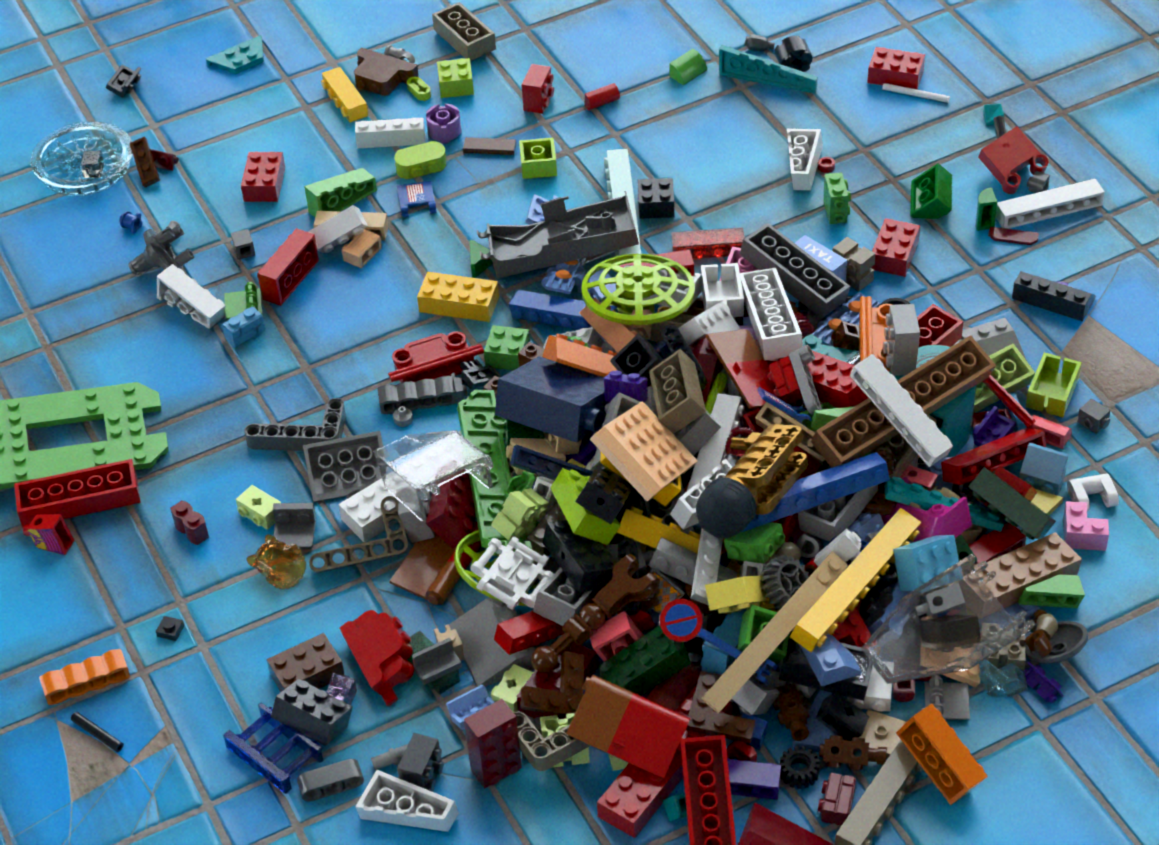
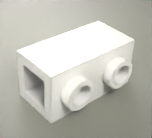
M846 528L816 554L814 563L819 566L832 551L845 563L849 559L853 561L861 553L859 551L862 544L860 537L855 532H850Z

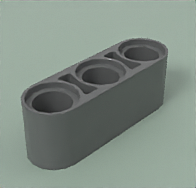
M347 759L302 773L297 778L302 799L309 802L354 789L364 782L359 762L356 759Z

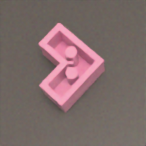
M1066 501L1063 515L1064 541L1072 549L1106 551L1109 537L1108 519L1087 518V502Z

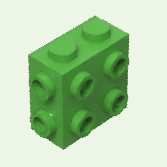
M842 172L824 175L823 201L829 224L847 223V215H850V205L848 202H851V193L847 191L848 182L847 179H844Z
M769 522L726 538L724 542L728 558L765 564L785 542L782 524Z

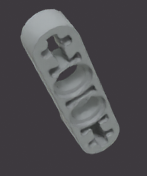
M805 345L791 352L789 357L805 406L813 416L814 411L822 410L807 365L814 361L815 355L810 346Z

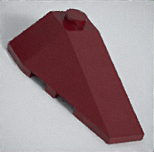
M707 338L689 347L708 382L706 389L701 391L704 405L715 378L722 368V363Z

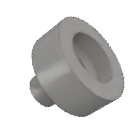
M403 406L399 407L393 413L394 423L400 427L410 425L413 421L412 411Z

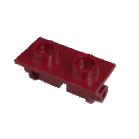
M150 149L156 167L173 171V165L179 161L176 155Z

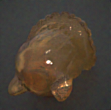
M269 534L266 535L265 543L259 547L256 554L250 555L246 559L250 566L256 568L263 576H266V581L281 590L289 589L291 586L294 587L298 584L299 580L303 579V574L306 570L305 557L297 544L293 543L289 546L284 542H279L274 536Z

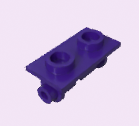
M1028 662L1030 669H1025L1020 674L1022 680L1034 690L1040 684L1041 686L1036 690V693L1046 702L1054 703L1057 699V694L1061 697L1064 696L1060 690L1062 686L1054 678L1049 680L1045 676L1046 672L1038 664L1033 666Z

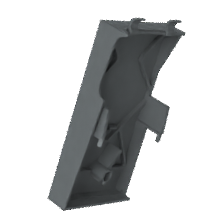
M624 191L625 196L566 210L564 200L569 199V197H559L541 203L545 221L529 225H489L487 223V230L483 233L477 230V235L482 239L488 238L490 252L483 254L480 251V256L484 260H492L498 279L639 245L627 193Z

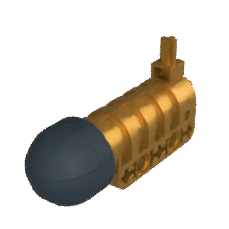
M773 424L766 427L762 433L752 432L747 438L733 437L731 439V448L746 450V452L725 477L713 480L699 496L696 504V514L698 522L704 531L717 538H730L742 532L753 520L755 514L764 515L770 513L808 467L806 454L794 452L793 450L803 440L801 427Z

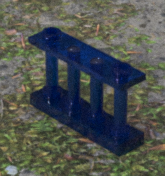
M260 703L258 707L261 717L245 731L236 735L231 730H228L223 734L226 748L283 793L287 794L292 789L290 776L311 757L319 763L324 761L322 747L318 742H312L302 733L271 718L273 708ZM266 723L275 728L255 746H250L246 743V740ZM281 734L290 739L270 758H265L261 755L260 752ZM296 745L305 751L285 769H279L275 765Z

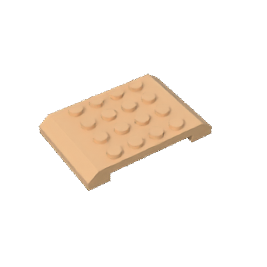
M643 401L603 426L590 438L595 446L646 501H649L660 490L680 475L686 473L698 462L674 434L659 421V418Z

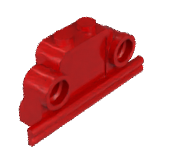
M454 331L447 336L442 333L407 343L404 348L395 350L392 354L395 371L389 372L388 376L391 382L400 380L401 383L417 382L422 379L434 380L442 376H451L452 373L456 376L463 371L460 367L461 362L474 360V356L484 353V349L481 344L469 347L466 342V336L462 332Z
M368 610L354 621L346 622L339 629L370 687L382 696L387 706H391L398 700L393 687L398 683L409 681L414 673L413 665L407 661L413 652L410 645L412 640L405 631H402L403 624L398 617L392 618L387 613L378 614L374 610Z

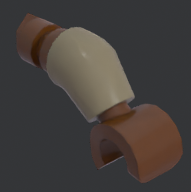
M1037 610L1030 617L1036 623V630L1026 637L1024 641L1031 652L1037 650L1040 656L1044 657L1052 651L1053 647L1049 641L1057 632L1058 623L1053 615L1047 614L1044 610Z

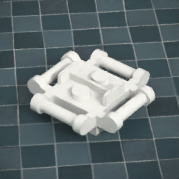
M515 536L512 537L506 547L502 545L500 540L492 538L488 543L489 547L480 559L475 561L470 567L474 574L481 577L476 588L480 591L484 590L506 603L507 607L511 610L516 605L518 606L520 602L530 608H534L538 591L554 575L551 571L543 570L549 557L546 555L542 556L520 543L519 539ZM495 552L500 556L489 570L485 569L484 566ZM540 579V583L532 594H527L535 581Z

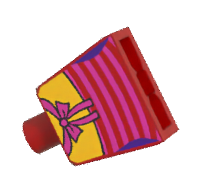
M38 514L30 524H26L23 528V534L31 536L37 548L66 555L75 541L61 514Z

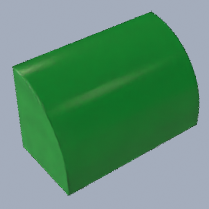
M992 187L983 190L978 196L975 223L977 231L995 227L998 201Z

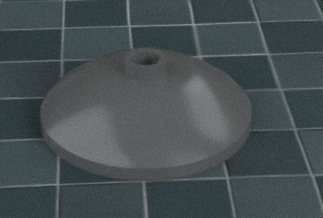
M1073 621L1057 622L1058 630L1049 641L1053 648L1047 656H1040L1037 650L1031 652L1026 642L1024 645L1025 653L1029 659L1043 664L1066 661L1084 648L1088 641L1086 628L1082 624Z

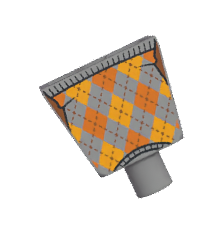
M652 567L649 573L659 578L660 585L658 588L660 592L658 594L659 604L651 608L660 614L669 602L680 599L686 590L674 577ZM651 608L641 609L640 611L647 613Z

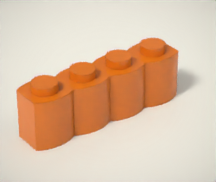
M115 649L109 650L101 656L89 657L81 663L69 664L61 670L48 671L41 675L39 679L48 705H55L68 698L79 697L89 691L102 689L109 684L122 682L128 679L130 674L122 650Z

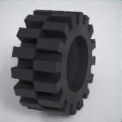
M794 746V750L790 747L787 749V752L784 751L780 758L781 779H784L786 785L790 782V787L793 788L794 785H797V789H801V785L808 788L809 783L811 785L815 784L820 771V760L816 752L813 754L811 748L806 751V746H802V749ZM796 763H802L807 765L808 769L805 771H795L791 766Z

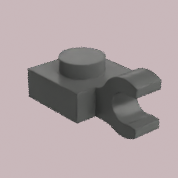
M452 373L451 377L454 380L458 405L464 399V396H468L467 388L462 378L455 377V374Z

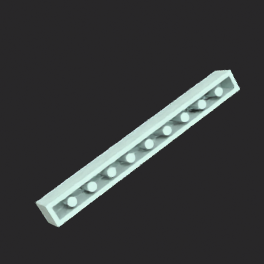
M628 149L607 150V158H604V167L608 168L605 169L606 179H609L607 180V191H611L608 192V200L625 196L624 191H626L639 241ZM640 241L639 245L618 249V252H615V257L626 254H641Z

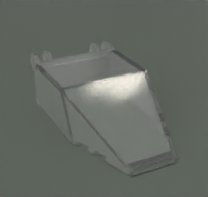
M457 430L408 434L373 450L384 487L421 521L426 520L422 499H430L428 491L430 490L435 495L441 493L440 485L469 472L488 489L493 487L490 469L494 468L491 458Z
M970 554L902 597L892 613L890 612L883 624L877 628L861 650L884 681L890 684L969 670L1028 633L1035 623L1033 620L1025 623L1026 620L1024 618L1027 616L1025 610L1012 617L1007 613L985 585L995 577V572L990 571L980 578L977 574L984 571L988 564L986 561L975 564L976 557ZM959 583L966 604V615L940 622H933L931 615L921 619L918 618L915 606L927 603L925 595Z

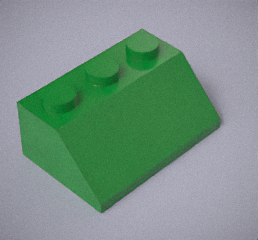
M939 163L911 181L910 216L912 218L939 219L952 210V174Z

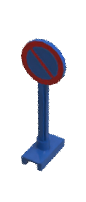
M675 599L662 609L660 627L669 639L676 642H687L699 636L736 659L742 653L702 628L703 615L699 607L692 601ZM769 659L765 663L763 662L755 671L758 674L756 678L766 686H768L769 681L765 676L771 675L770 668L775 671L778 669L776 663Z

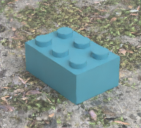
M935 535L893 549L900 591H920L961 577L954 535Z

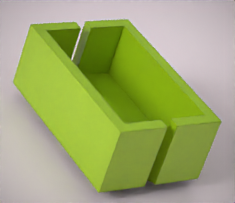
M1044 352L1028 389L1026 408L1041 412L1044 409L1047 410L1046 413L1064 417L1079 380L1082 362L1064 358L1061 374L1058 373L1061 357Z

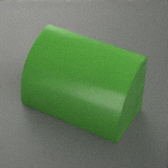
M691 49L669 63L670 77L682 85L707 71L704 58L695 49Z

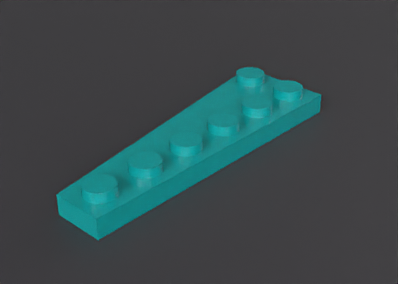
M721 45L719 48V75L813 94L817 91L818 76L733 49L732 47Z
M889 477L890 480L884 482L885 499L909 506L913 502L918 504L923 510H929L935 504L951 507L960 500L955 497H945L942 493L935 490H925L921 485L915 483L912 485L905 483L899 477ZM975 504L968 505L973 524L1001 532L1004 522L1000 514L994 511L982 510L981 507Z

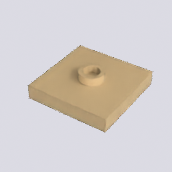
M868 709L866 714L870 717L862 736L859 738H865V742L869 743V748L887 747L886 758H888L901 740L896 732L906 721Z

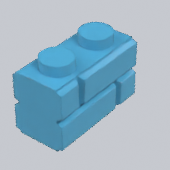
M250 307L237 316L230 318L222 324L225 339L235 348L266 330L262 314L254 307Z

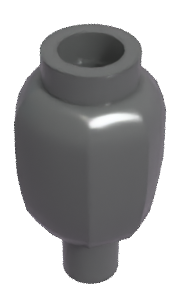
M752 34L749 37L746 36L744 46L753 51H765L767 48L774 49L775 43L768 42V39L764 36Z

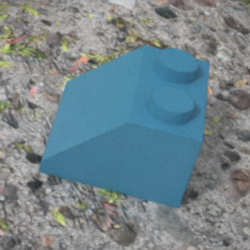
M1029 442L1019 478L1032 485L1034 489L1058 496L1065 478L1068 454Z

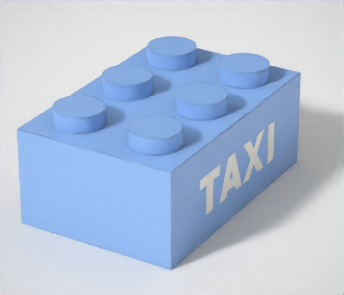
M805 235L795 242L797 246L846 282L847 259Z

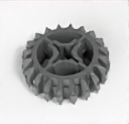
M785 555L772 559L764 566V571L761 572L763 578L760 581L764 584L761 589L765 590V597L770 599L769 604H774L775 610H780L808 579L809 572H805V566L800 565L799 560H794L792 556L787 557Z

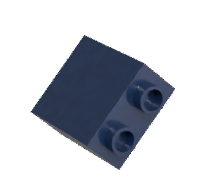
M539 356L498 379L495 415L577 443L588 435L598 432L603 427L606 417L605 405L610 402L604 400V377Z

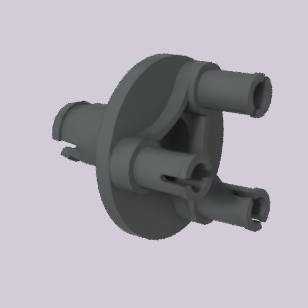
M176 225L173 229L168 226L160 233L152 229L146 230L143 234L147 245L144 252L128 263L132 273H137L138 277L153 267H162L165 270L172 264L181 269L182 265L193 259L194 255L190 249H186L176 257L171 250L172 242L184 235L182 228L179 225Z

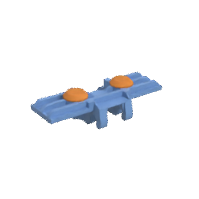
M586 258L550 266L547 270V276L542 279V286L547 290L571 294L576 284L578 286L577 292L580 293L582 281L586 275V270L583 268Z
M858 292L847 303H843L842 307L834 309L833 313L824 321H820L817 325L818 329L812 334L822 340V344L833 346L831 335L842 321L859 325L860 297L867 296ZM872 299V308H878L880 303Z

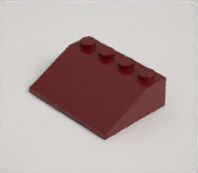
M756 802L752 806L738 845H834Z

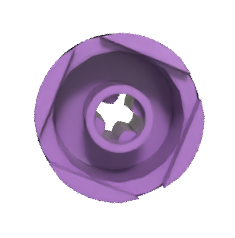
M438 104L428 109L426 123L429 137L447 144L450 140L461 134L460 114L457 107L451 104H445V106L440 107Z

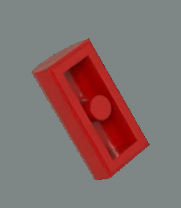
M615 83L585 93L584 106L588 110H592L619 100L620 92Z

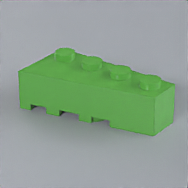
M364 168L304 186L308 211L314 217H316L317 211L341 212L377 191L375 177Z

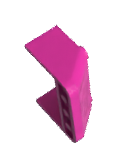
M907 477L902 478L905 483L909 484ZM962 497L951 507L935 504L927 511L898 502L891 515H881L882 521L886 525L896 512L902 508L921 521L917 529L920 533L913 542L935 535H954L956 538L972 525L966 497Z

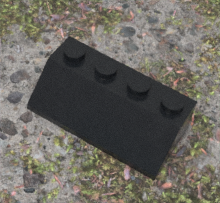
M1022 271L1014 282L1012 299L1082 322L1096 298L1094 294Z

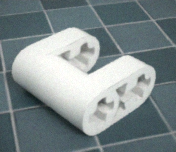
M1108 473L1067 481V490L1072 502H1087V511L1090 509L1087 495L1100 493L1107 508L1118 506L1119 504L1118 493Z

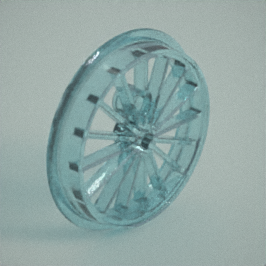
M80 122L70 124L51 132L36 145L31 155V168L37 178L43 181L49 189L59 194L84 196L98 193L116 184L126 174L133 155L129 144L132 140L124 130L109 123ZM98 138L89 150L90 139ZM86 139L84 148L80 149L76 140ZM105 140L108 141L107 144H105V145H103L102 147H100ZM73 142L76 151H72L65 144ZM59 148V149H61L62 151H64L65 154L58 153V152H54V151ZM50 157V158H54V159H57V160H47V159ZM45 167H54L51 169L44 170ZM85 170H86V171H87V174H88V176H89V179H84V180H83L84 172H85ZM90 170L96 173L98 176L93 177Z

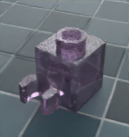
M333 673L327 693L351 705L357 692L355 679Z

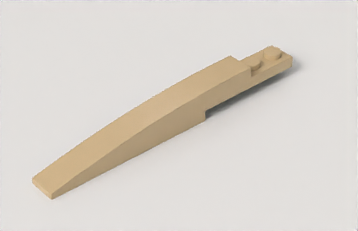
M832 551L701 699L715 712L719 713L848 565Z

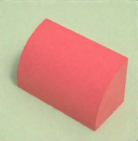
M1033 415L1032 417L1036 422L1030 428L1045 431L1046 443L1063 449L1072 435V429Z

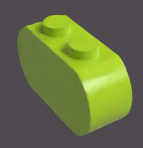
M436 141L400 149L394 156L396 173L403 179H413L442 171L447 164L445 147Z

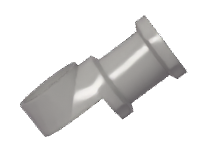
M387 45L384 55L401 60L407 58L410 63H415V57L404 49H397L391 45Z

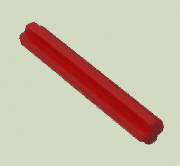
M991 375L982 381L1028 428L1034 425L1035 419Z

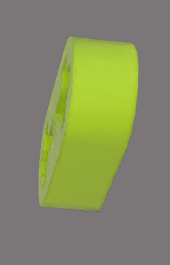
M410 77L407 80L408 90L418 100L425 101L430 99L431 89L421 78Z

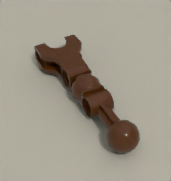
M626 555L614 565L612 580L592 599L593 603L583 606L579 616L575 614L564 623L562 628L564 634L550 647L540 646L535 649L531 657L533 668L541 673L553 671L557 666L558 656L573 642L577 645L585 643L590 635L593 634L591 630H597L602 627L606 618L609 620L628 603L648 599L658 589L660 585L659 578L652 573H648L640 579H633L632 576L639 567L638 559L634 555Z

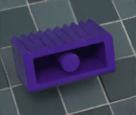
M611 371L603 378L605 401L611 402L619 392L640 402L648 400L647 378L640 377L637 373L625 375L621 371Z

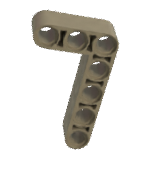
M387 496L381 501L380 509L387 538L313 554L309 560L311 570L316 573H323L404 554L408 542L403 523L398 515V500L393 496ZM391 501L395 504V509L387 511L384 508V504ZM391 521H397L400 528L392 531L389 529L388 524ZM397 540L402 541L404 544V548L400 551L393 548V543ZM375 545L383 546L384 553L376 555L373 552V547ZM356 549H361L364 552L362 559H355L353 557V552ZM340 553L345 559L342 563L337 564L333 561V556ZM316 558H321L325 563L323 567L315 568L313 561Z
M513 712L517 718L520 750L533 768L538 771L548 770L590 746L566 735L570 725L543 738L524 713Z

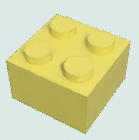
M742 576L705 585L710 611L718 610V613L722 614L748 609L751 604L760 607L761 602L767 601V597H765L766 592L761 589L764 586L760 581L763 577Z

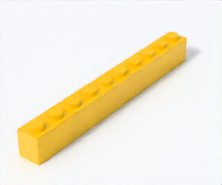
M900 508L800 619L793 629L790 638L809 652H812L816 646L820 648L828 638L826 635H832L838 627L837 622L842 623L849 614L847 611L855 609L859 603L858 598L863 599L870 590L868 587L876 585L880 579L879 574L883 576L890 567L889 563H895L893 549L910 544L909 540L913 542L920 533L917 529L921 521Z

